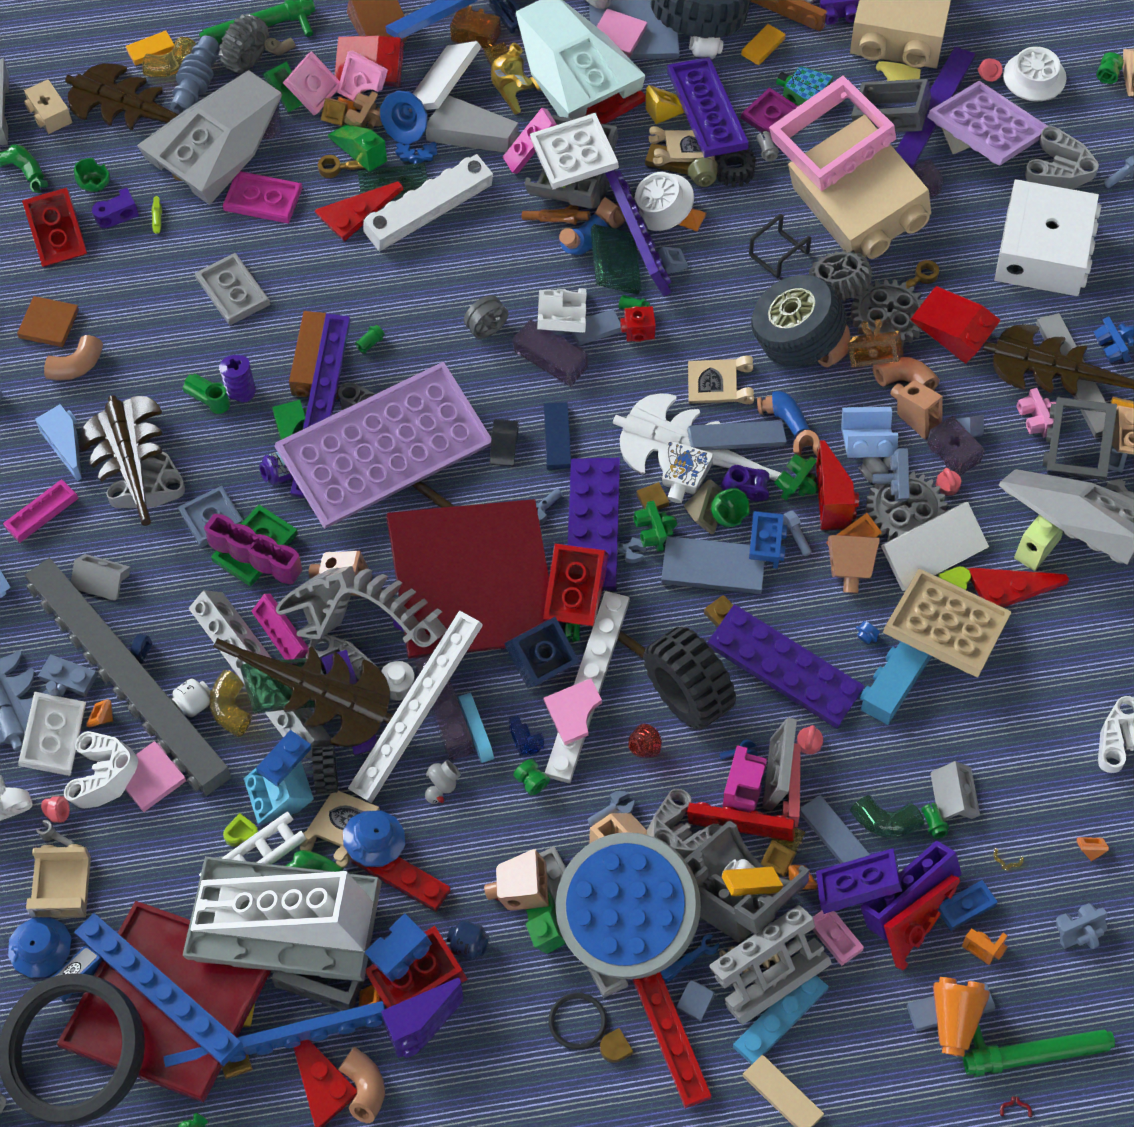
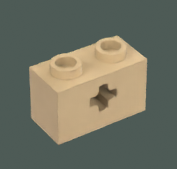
M49 80L24 90L27 98L24 101L26 108L30 113L34 112L36 123L40 128L44 127L48 134L72 123L68 107Z

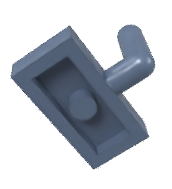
M898 448L890 458V468L895 471V474H873L872 483L891 484V494L895 495V502H905L909 499L908 448Z
M50 654L38 676L41 681L47 682L46 689L51 696L62 697L65 691L68 690L86 697L98 675L92 669Z

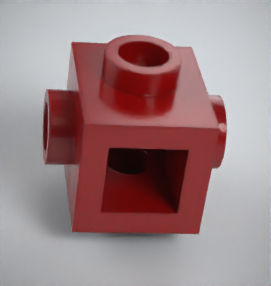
M653 306L625 308L624 318H620L621 333L626 332L627 342L655 339L656 325Z

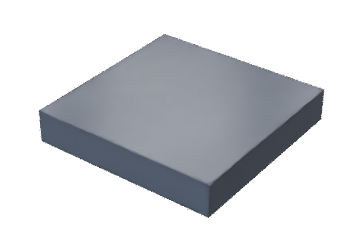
M223 486L213 489L178 507L181 516L200 548L209 544L204 526L213 514L225 515L235 524L243 522Z

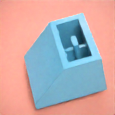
M301 761L278 787L257 773L256 768L244 778L258 824L274 821L287 811L290 815L298 813L314 800Z

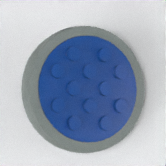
M625 832L611 834L585 846L566 867L556 895L557 923L568 948L590 969L617 979L648 977L672 965L681 957L692 942L700 919L701 902L699 888L687 862L667 843L658 838L640 833Z

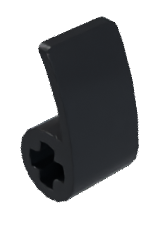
M494 419L490 451L491 465L514 466L519 421Z

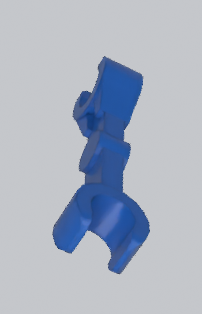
M707 934L703 937L699 948L691 953H687L680 961H675L672 965L660 971L665 984L670 982L683 967L692 964L702 954L712 955L718 951L719 943L714 947L706 945V942L713 938L712 934Z

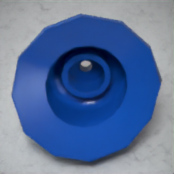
M399 90L386 96L380 106V119L387 134L396 142L407 145L419 140L427 129L428 115L419 98L411 92Z
M364 811L349 819L343 830V846L350 857L365 867H383L396 860L405 847V832L396 817L383 811Z
M33 917L19 925L10 937L8 957L14 969L29 978L48 977L63 967L70 955L72 938L65 924L51 917Z

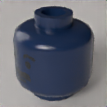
M462 920L456 927L451 926L446 941L450 943V951L453 954L475 960L479 955H484L489 935H486V930L483 926Z

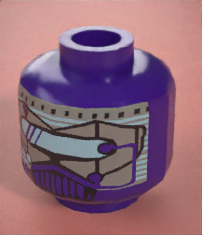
M278 452L263 457L262 463L259 464V470L265 482L268 481L272 485H277L293 479Z

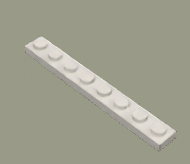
M605 591L574 685L592 678L600 694L630 602L629 597ZM594 709L588 717L587 729L589 728ZM559 733L557 734L545 770L549 778L571 783L585 737L564 745Z
M461 611L458 612L348 787L349 790L370 803L373 802L482 628V623Z

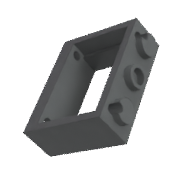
M928 79L861 83L859 91L872 104L917 102L915 107L878 110L894 124L895 132L922 131L931 100ZM854 105L851 115L852 122L864 115L856 105Z
M1057 397L1056 404L1051 403L1049 418L1054 419L1053 428H1048L1046 442L1050 443L1049 452H1044L1043 466L1047 467V473L1107 481L1117 404ZM1063 408L1106 413L1098 469L1056 464Z
M368 958V961H367V967H366V969H367L368 967H370L371 964H372V962L369 960V958ZM275 970L272 976L276 988L343 1011L354 1008L364 981L353 980L348 992L283 971Z

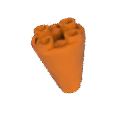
M940 977L939 982H935L933 985L939 1043L942 1046L943 1054L964 1057L965 1050L969 1049L988 1002L990 991L985 990V984L968 981L967 986L957 985L956 979Z

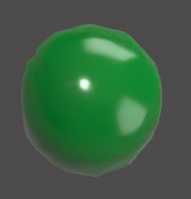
M94 158L81 159L75 164L74 176L77 185L81 189L88 192L102 191L109 184L110 173L105 164H102V166L98 165Z
M738 488L720 492L715 496L711 504L712 516L717 523L726 528L742 524L741 521L750 513L749 500L745 493Z

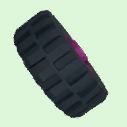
M651 0L650 5L655 17L661 20L663 25L672 28L675 32H681L691 37L721 38L724 35L729 36L743 26L747 19L751 0Z

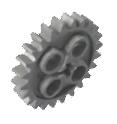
M913 471L909 476V499L905 502H895V495L891 494V484H875L874 488H870L869 496H867L866 513H869V516L880 528L882 533L879 536L887 533L888 541H891L894 537L897 538L945 513L947 503L944 502L945 494H939L940 486L932 488V479L925 482L924 474L919 478H915V471Z

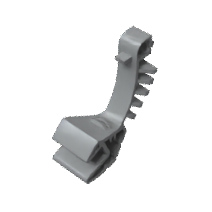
M352 566L331 568L317 574L286 595L276 607V612L279 615L303 608L309 624L300 629L297 635L313 639L322 638L342 623L351 593L371 600L390 614L407 633L403 637L405 643L412 639L418 646L427 647L447 631L437 618L442 613L438 608L420 623L413 616L428 603L425 599L419 601L409 610L404 606L416 593L412 588L395 599L393 596L403 584L401 581L398 580L385 590H382L381 588L387 580V575H379L369 583L372 570L365 569L355 575ZM424 628H426L430 632L431 636L426 634Z

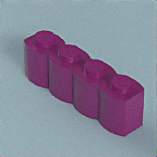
M213 514L204 526L207 541L213 549L222 553H229L239 562L250 563L256 570L272 574L274 578L282 583L294 584L303 571L300 556L293 548L278 545L272 538L256 534L248 526L235 524L225 515Z

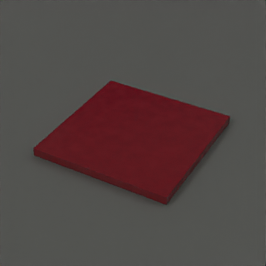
M535 499L387 513L386 517L396 581L399 580L403 583L398 590V596L400 597L411 588L416 591L413 597L404 605L408 610L422 599L428 602L413 615L419 623L437 608L442 611L437 618L447 630L459 611L478 620L483 626L466 652L468 653L506 649L505 642L547 621L543 617L549 575ZM424 628L426 634L431 636L430 632L426 628ZM445 633L427 647L418 646L410 639L406 642L408 659L430 657Z
M135 900L118 934L237 1038L272 970L233 967L227 964L187 960L183 956L190 920ZM102 960L94 976L105 979L124 992L135 1005L142 1020L145 1035V1052L138 1078L204 1103L222 1065L208 1053L192 1061L165 1067L163 1056L201 1046ZM85 992L56 1044L61 1049L116 1069L122 1050L120 1023L113 1009L106 1001L95 994Z

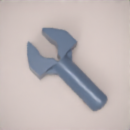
M1134 155L1125 160L1123 168L1104 181V185L1107 188L1112 187L1127 175L1131 178L1134 176Z
M559 489L553 490L541 502L536 503L540 525L547 521L545 510L562 497V492Z
M793 510L785 513L783 524H787V533H792L803 556L810 555L812 550L800 529L801 521Z
M632 537L629 543L623 544L618 542V552L623 553L625 562L633 564L643 560V555L632 552L634 549L646 552V547L642 546L640 539Z
M615 791L610 794V805L589 817V825L592 827L611 813L632 814L634 800L626 806H618L620 801L629 798V792Z

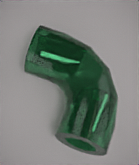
M871 795L861 798L850 809V813L866 830L884 838L902 837L916 831L925 823L921 812L913 803H908L896 811H887L882 809Z

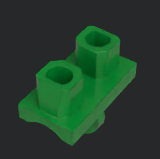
M797 454L791 458L786 467L796 474L795 477H792L783 470L774 482L784 491L780 496L787 501L798 487L800 488L798 494L802 497L806 493L810 495L816 493L818 486L815 480L817 477L813 474L809 477H806V475L817 460L810 457L806 461Z
M654 500L647 502L646 509L634 512L633 520L637 528L649 527V530H644L640 533L642 546H655L657 552L664 551L663 543L667 540V536L673 535L672 529L677 526L676 518L674 516H667L666 512L659 514Z

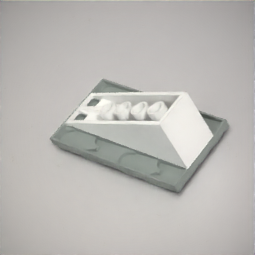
M205 856L183 956L187 960L203 963L318 975L322 978L364 981L368 961L365 951L371 945L382 881L378 877L349 874L347 871L331 872Z

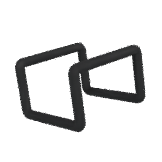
M783 214L777 215L752 235L749 244L750 257L776 278L781 276L782 262L798 249L805 254L810 253L812 239L811 236H807L798 243L782 230ZM779 221L778 232L795 246L778 260L776 272L756 256L753 251L754 240Z

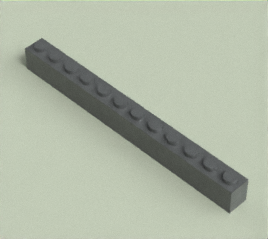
M50 557L24 574L28 581L26 588L32 597L38 596L41 599L40 605L48 615L52 613L56 617L54 619L56 625L62 632L67 630L70 634L68 638L76 649L80 647L85 652L83 656L89 665L93 666L95 664L99 670L97 672L106 684L110 682L114 686L112 691L120 701L125 699L129 704L127 709L135 719L140 717L144 722L142 727L150 737L156 736L159 740L157 742L158 746L166 755L168 753L174 758L172 762L181 773L185 771L188 774L189 778L187 780L196 792L201 790L205 796H208L231 779L228 766Z

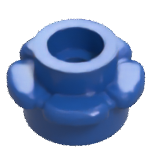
M863 621L860 626H856L858 631L857 637L867 644H870L871 641L877 642V636L880 634V631L866 621Z

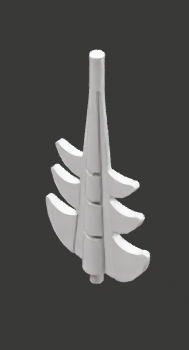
M660 393L649 395L640 400L633 407L627 418L615 415L613 424L623 427L620 436V450L623 459L630 468L640 474H645V462L648 456L653 451H658L659 465L663 471L668 440L691 447L687 429L700 415V410L683 411L669 422L666 420V413L669 407L676 401V396ZM715 421V422H710V423L705 424V425H709V424H720V422H719V421ZM728 449L705 450L713 453V465L725 468L741 465L754 469H763L769 472V479L774 481L781 474Z

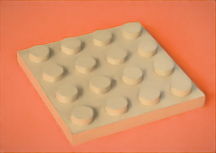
M918 569L887 622L883 633L978 678L1009 619L1011 611L924 570Z

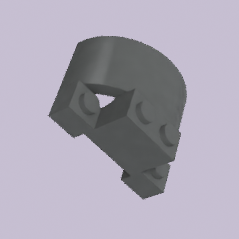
M552 115L557 125L574 120L572 118ZM601 124L614 151L618 141L617 126ZM544 168L537 183L531 182L530 178H526L525 187L529 195L569 202L570 205L587 208H598L606 196L610 185L606 174L602 173L567 185L565 188L552 189Z
M728 821L684 860L692 870L699 888L701 902L700 918L741 943L752 932L757 935L775 919V914L807 885L809 869L801 865L799 867V874L793 880L779 877L783 888L778 893L758 894L754 898L749 894L731 896L722 879V873L731 861L745 859L755 868L764 866L755 859L744 844L737 825Z

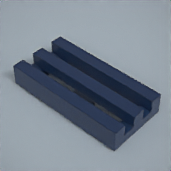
M489 0V6L511 34L515 32L516 28L520 30L517 18L503 0ZM506 0L515 13L521 9L515 0Z

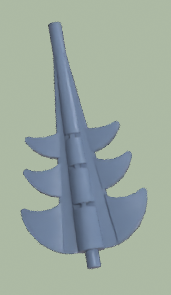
M16 651L9 656L0 658V744H11L15 752L22 749L23 743L21 740L25 736L33 698L19 699L30 689L33 683V668L18 676H6L18 666L22 656L21 651ZM47 690L42 692L44 694H49Z

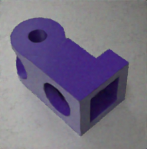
M127 187L119 190L120 196L94 204L92 213L99 227L109 228L139 216L135 202Z

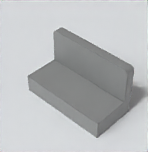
M84 554L74 560L71 583L79 591L115 601L119 597L121 581L129 577L131 567Z
M954 761L931 772L935 802L944 821L956 815H962L970 819L980 816L971 767Z

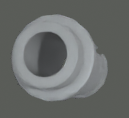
M764 131L765 140H763L761 133L756 137L762 150L761 156L766 161H773L778 157L779 150L774 145L771 134Z

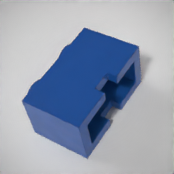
M405 913L389 928L392 933L385 940L380 936L365 951L369 960L391 982L396 978L403 977L409 970V965L416 959H421L429 951V946L432 944L428 936Z

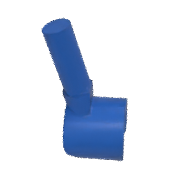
M748 739L741 742L740 746L746 747L748 754L758 756V752L752 749L749 750L757 746L755 743ZM736 749L720 753V758L733 757Z

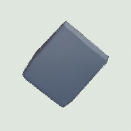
M661 247L658 251L664 263L663 267L668 274L687 269L688 264L680 248Z
M690 979L676 1009L701 1022L714 999V991Z

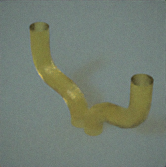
M994 849L993 857L1002 865L1001 869L1008 871L1010 867H1020L1024 861V857L1021 856L1018 863L1005 865V862L997 857L998 849Z

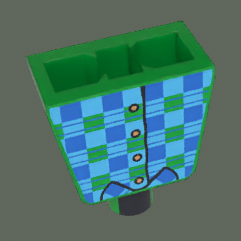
M801 66L797 68L792 76L781 72L776 80V84L784 87L783 97L800 106L833 83L834 76Z

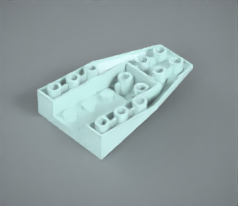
M539 0L516 11L531 75L560 117L581 118L586 116L588 107L617 93H620L624 99L642 90L645 74L608 35L563 0Z

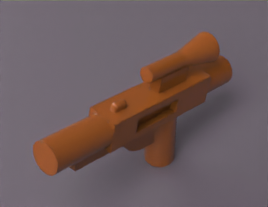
M569 205L565 209L522 211V220L566 222L576 225L578 220H590V212L579 211L578 206Z

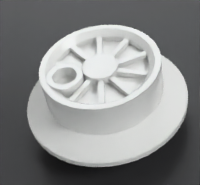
M1029 47L1022 50L1008 61L1004 69L1003 77L1008 89L1016 96L1029 101L1052 99L1062 92L1066 84V72L1060 64L1059 58L1051 50L1043 47Z
M657 172L647 176L640 182L634 199L648 229L662 231L678 225L688 216L694 203V192L690 183L682 176Z

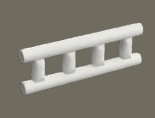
M287 811L222 858L246 861L243 856L257 847L263 858L256 863L273 864L307 840L302 831L295 835L287 824L294 819ZM279 831L286 842L272 851L265 840Z

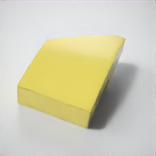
M878 62L876 65V69L884 73L888 79L887 81L920 79L921 69L894 62Z

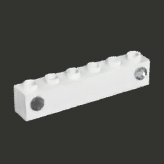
M478 154L471 158L466 157L454 168H448L435 179L425 181L421 187L408 191L397 201L389 202L382 210L370 213L364 219L363 232L380 252L492 186L493 173Z

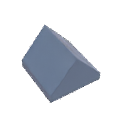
M984 415L959 418L953 421V424L967 439L980 437L984 434Z
M1111 446L1108 469L1122 473L1128 453L1117 452Z

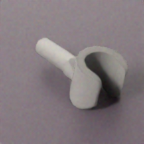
M48 820L42 821L48 828L47 831L41 832L38 829L36 830L45 841L54 839L66 846L74 844L73 841L56 832Z

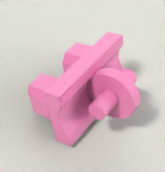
M1037 388L1031 389L1028 397L1018 400L1017 409L1020 415L1031 413L1033 416L1026 420V428L1029 434L1041 432L1044 438L1047 437L1048 428L1053 426L1054 419L1049 417L1051 403L1056 404V402H1050L1049 398L1043 400Z

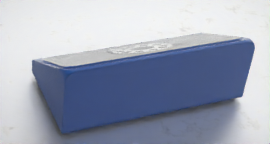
M85 945L52 977L70 973L93 975L100 966L102 958ZM73 993L58 998L64 1003Z

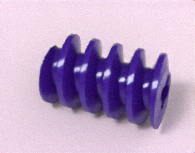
M231 355L224 358L219 368L228 397L239 402L250 401L255 395L256 388L249 359L244 355Z

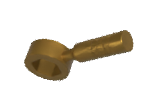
M325 155L318 161L319 173L325 178H334L340 173L341 169L345 168L348 170L365 169L357 161L340 163V160L334 155ZM326 164H335L333 169L323 168Z
M930 260L919 262L916 266L915 278L907 280L905 288L915 287L918 282L924 284L935 282L938 278L939 266ZM927 268L932 270L933 274L927 276L922 274L921 270Z

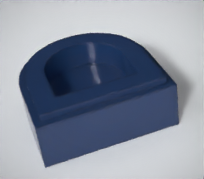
M139 633L132 643L130 652L140 664L143 663L152 646L150 636Z

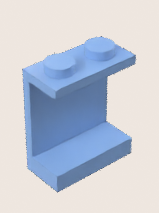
M891 407L842 408L841 430L847 458L890 457L894 455L898 447V433H892Z

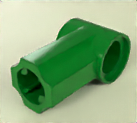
M189 374L185 379L182 387L183 392L208 405L213 413L222 414L229 409L230 400L223 384L218 382L212 383L197 374Z

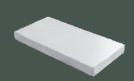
M478 41L446 46L413 92L422 101L425 110L438 109L481 49Z
M968 502L881 545L902 591L907 590L918 569L936 575L989 547Z

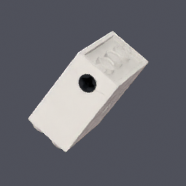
M1015 179L1007 210L994 281L1078 296L1080 288H1085L1092 265V260L1090 259L1091 255H1093L1095 247L1094 237L1098 228L1097 219L1095 218H1099L1101 205L1097 204L1099 194Z

